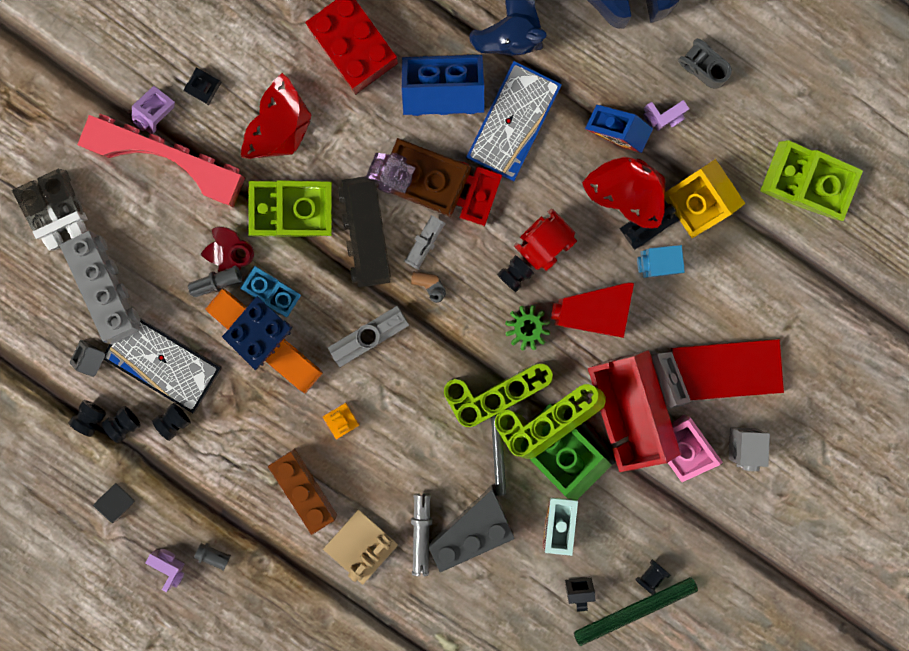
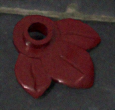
M220 226L212 229L215 241L210 243L201 252V256L207 261L219 265L218 272L232 268L235 265L241 270V267H245L253 261L255 255L254 249L249 242L240 240L234 230ZM237 249H243L246 252V256H239Z

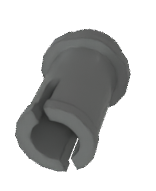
M201 543L194 556L195 559L199 560L198 563L205 562L222 571L225 570L231 557L229 554L209 547V543H206V545Z

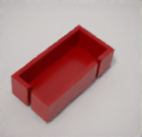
M649 350L603 361L588 368L592 385L600 389L606 397V403L600 411L610 443H616L627 436L629 439L612 449L619 472L665 464L681 455Z

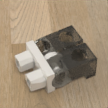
M59 168L37 178V181H30L11 190L33 230L35 238L41 239L49 251L61 248L60 244L64 243L60 232L67 230L71 239L87 232L84 221L88 219L71 186L69 174L66 170Z

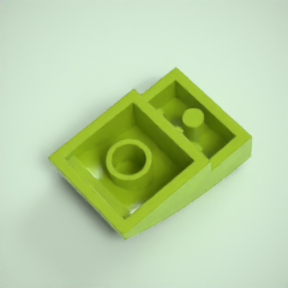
M789 140L780 141L760 192L808 211L844 221L863 170L821 151L807 149Z
M281 180L276 182H248V237L332 236V182Z

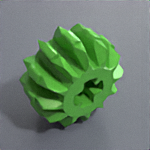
M533 305L529 308V314H526L524 306H520L519 310L522 316L519 317L514 311L510 313L516 321L515 323L506 321L505 325L514 326V330L507 331L505 334L506 336L516 334V337L511 341L513 346L521 339V350L526 349L527 342L530 343L532 350H536L534 340L537 339L540 344L544 345L546 342L540 337V334L550 335L549 330L542 329V326L550 324V320L540 322L539 319L544 316L545 312L541 310L534 316L535 306ZM525 320H530L529 324L534 323L535 325L529 336H526V332L522 333L520 327L524 326Z

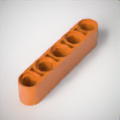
M222 288L205 310L225 328L229 329L247 307L230 292ZM283 339L279 343L281 346L279 348L276 347L274 349L275 353H271L265 362L297 389L306 394L323 372L287 340Z

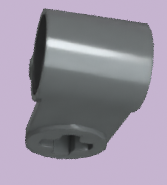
M698 38L693 41V46L687 54L678 59L679 64L686 71L695 75L706 86L713 89L722 87L731 75L732 69L730 64L713 51L707 43ZM711 69L721 70L723 79H715L711 75Z

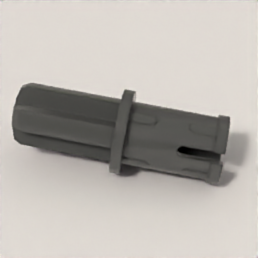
M236 265L218 273L212 271L209 273V276L190 282L188 284L189 293L193 297H198L212 291L220 292L221 288L242 282V274Z

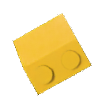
M716 159L665 192L666 201L668 204L671 203L676 210V216L691 238L732 215L746 204Z

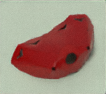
M281 73L263 94L260 101V115L249 123L244 133V141L241 147V157L255 159L293 155L300 146L308 129L312 115L289 78ZM284 81L285 89L278 90V88L282 86V82ZM271 97H273L276 104L268 107L271 103ZM260 126L261 134L254 136L253 134L257 132V128ZM252 144L255 151H252L250 154H248V152L250 151V145Z
M617 158L596 168L582 182L587 195L595 203L606 208L619 209L625 218L643 228H658L661 225L665 209V177L645 161L639 158ZM643 165H644L645 167L651 169V172H647V171L643 168ZM590 184L598 185L597 193H595L594 187H592ZM611 195L613 201H610L609 199H604V197H608ZM639 209L640 216H637V214L635 212H632L631 210ZM654 216H656V219L658 220V221H654V220L648 221V219H651V218H653Z

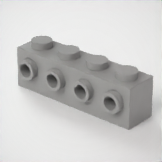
M87 231L60 244L102 341L114 344L141 331L138 325L140 317L133 307L131 308L128 303L129 293L124 284H120L116 276L119 273L117 266L112 259L109 260L105 252L108 250V247L103 237Z

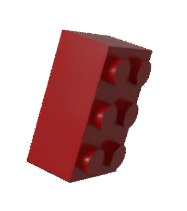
M335 0L305 22L310 33L355 95L399 64L395 53L356 0Z

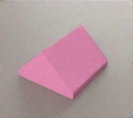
M682 415L672 423L681 455L668 462V464L681 482L723 463L691 417Z

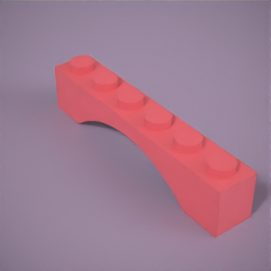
M99 114L98 118L91 115L88 116L78 141V146L107 158L133 153L154 154L168 158L187 171L197 183L204 196L234 208L245 177L239 174L240 169L226 163L223 168L214 164L215 159L201 153L198 158L189 155L190 149L178 144H174L173 148L164 145L165 139L156 135L149 134L148 138L139 135L140 129L128 124H124L123 128L114 125L115 119L103 114Z

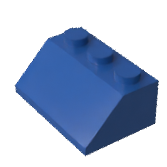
M483 56L402 57L401 88L403 115L484 113Z

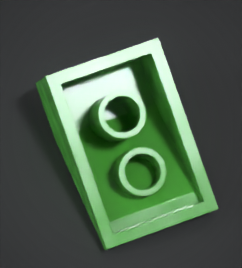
M549 404L539 415L552 407V405ZM549 423L542 429L544 437L550 433L551 427ZM576 429L569 432L538 456L530 459L569 500H578L612 466ZM527 439L521 444L522 452H525L529 447Z

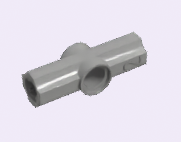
M396 306L329 346L328 349L338 366L342 367L405 329L409 324L399 307ZM365 329H371L376 334L375 342L372 344H366L362 340V333Z

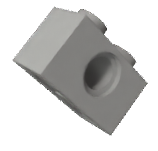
M730 427L728 459L735 462L737 467H742V470L759 471L760 467H768L770 433L755 428Z

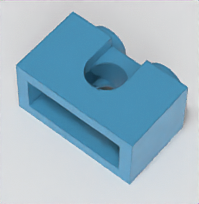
M682 245L649 248L641 251V256L637 257L638 272H643V278L685 273Z

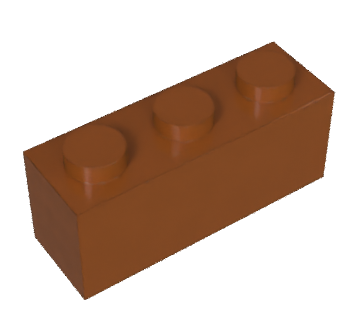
M295 448L268 465L271 473L311 535L335 521L338 516Z

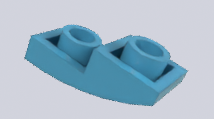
M255 265L240 289L256 298L258 296L271 309L286 318L301 297V294Z

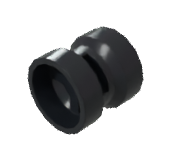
M515 255L510 260L509 268H502L497 275L516 293L521 288V281L530 279L535 273Z
M83 400L79 405L78 415L72 416L68 424L77 432L92 437L96 431L95 425L104 419L106 412L98 405L88 400Z
M173 403L167 408L164 415H158L152 420V423L159 434L170 441L176 436L179 429L186 428L191 424V421L187 414L177 404Z
M126 406L120 408L116 416L108 417L102 422L105 432L116 443L123 441L127 433L134 432L141 427L136 415Z

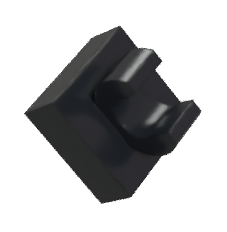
M196 67L183 91L209 106L222 82Z
M592 577L565 580L568 603H575L577 612L588 611L587 602L596 601Z

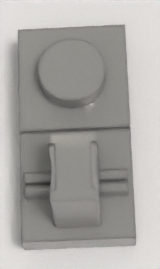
M672 352L652 356V362L668 409L691 403Z

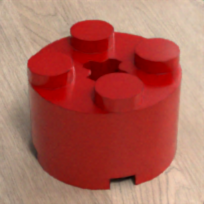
M553 208L547 211L551 216L546 219L541 216L520 236L523 240L521 245L517 242L514 244L518 252L536 270L542 268L547 271L557 262L555 256L562 250L568 251L577 242L574 237L576 232Z

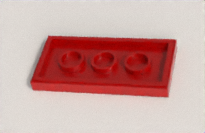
M780 339L671 348L690 400L784 393Z

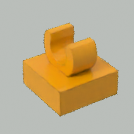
M347 403L342 404L323 416L335 439L340 438L360 425Z

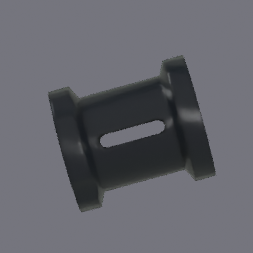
M652 559L650 561L651 566L641 577H637L635 580L654 596L656 594L655 589L665 578H669L671 575Z

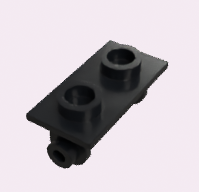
M665 200L664 216L658 228H643L629 221L619 229L632 248L636 250L679 219L675 215L676 210L671 203L668 204ZM654 216L651 219H648V221H658L656 219V216Z

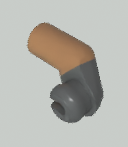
M413 271L411 284L424 286L430 295L431 301L435 303L441 302L446 295V290L439 277L433 274Z

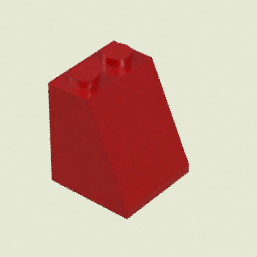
M623 283L561 298L558 303H553L551 319L555 320V326L624 338L634 283Z

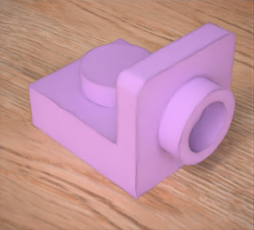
M153 86L132 105L133 123L140 130H146L149 134H154L156 132V125L174 108L175 102Z

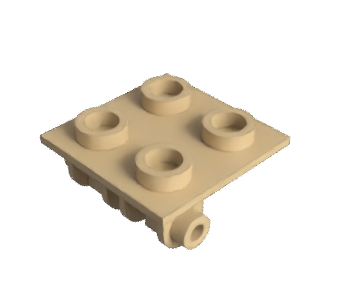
M358 509L323 550L349 572L348 577L352 581L356 582L358 580L363 585L398 544Z

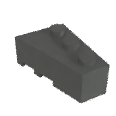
M492 485L430 541L429 550L440 573L515 539Z

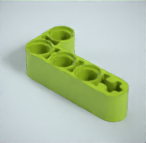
M535 363L474 397L462 379L453 378L446 383L444 395L459 423L465 427H473L547 387L552 381L553 374L547 365ZM537 368L541 371L546 370V374L543 376L545 380L540 382L536 379L530 382L534 387L529 389L528 383L522 376L527 374V378L530 379L536 375L534 370ZM513 381L522 382L524 388L520 395L516 396L509 393V385ZM454 383L460 384L464 389L463 395L458 398L451 397L448 392L449 386ZM488 395H498L500 397L499 406L496 408L487 407L485 399ZM466 407H472L476 410L477 416L472 421H466L461 416L462 410Z
M583 384L530 423L518 413L503 410L495 418V427L513 455L532 459L599 412L606 403V397L595 386ZM591 393V394H593V395L591 396L592 402H591V403H588V402H587V401H589L588 395ZM572 408V417L565 421L564 412L566 409ZM513 417L515 424L512 429L508 430L507 422ZM549 423L551 427L550 433L544 437L542 429ZM527 439L529 447L525 452H522L521 444Z

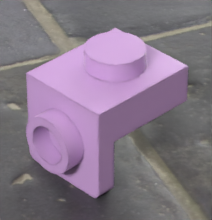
M683 100L660 115L653 102H650L644 107L646 113L643 115L646 122L652 128L655 126L657 131H659L668 124L673 128L686 118L683 114L689 110V107Z
M166 549L154 550L145 562V564L169 576L162 588L165 592H168L172 587L177 588L184 576L181 570L185 564L175 559V555Z

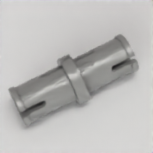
M431 215L420 236L416 235V242L404 262L419 270L429 250L434 249V242L446 223Z

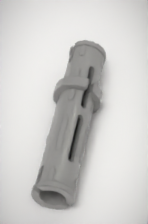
M420 493L414 494V517L411 518V524L414 525L413 576H420V572L423 573V576L429 575V526L432 525V518H430L431 494L422 493V496H420Z

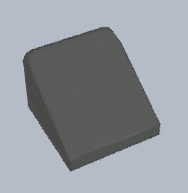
M81 340L70 360V364L76 371L94 377L105 357V353L88 342Z
M115 483L93 506L107 520L114 523L130 508L135 500Z

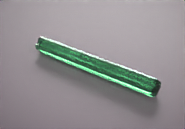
M687 578L656 593L654 596L651 595L574 632L575 640L579 646H583L698 591L697 584L693 578Z

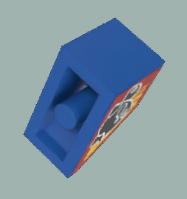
M596 105L585 127L586 130L622 148L642 153L653 131V128L637 115L601 105Z

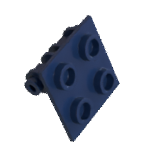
M257 296L222 338L254 370H257L260 365H264V361L271 353H275L274 349L281 346L279 343L287 335L291 334L290 331L293 327L287 321H283Z

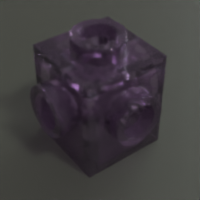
M375 153L365 178L379 184L378 189L387 194L393 195L394 191L405 193L412 182L415 168L407 164V159L395 153L391 155Z

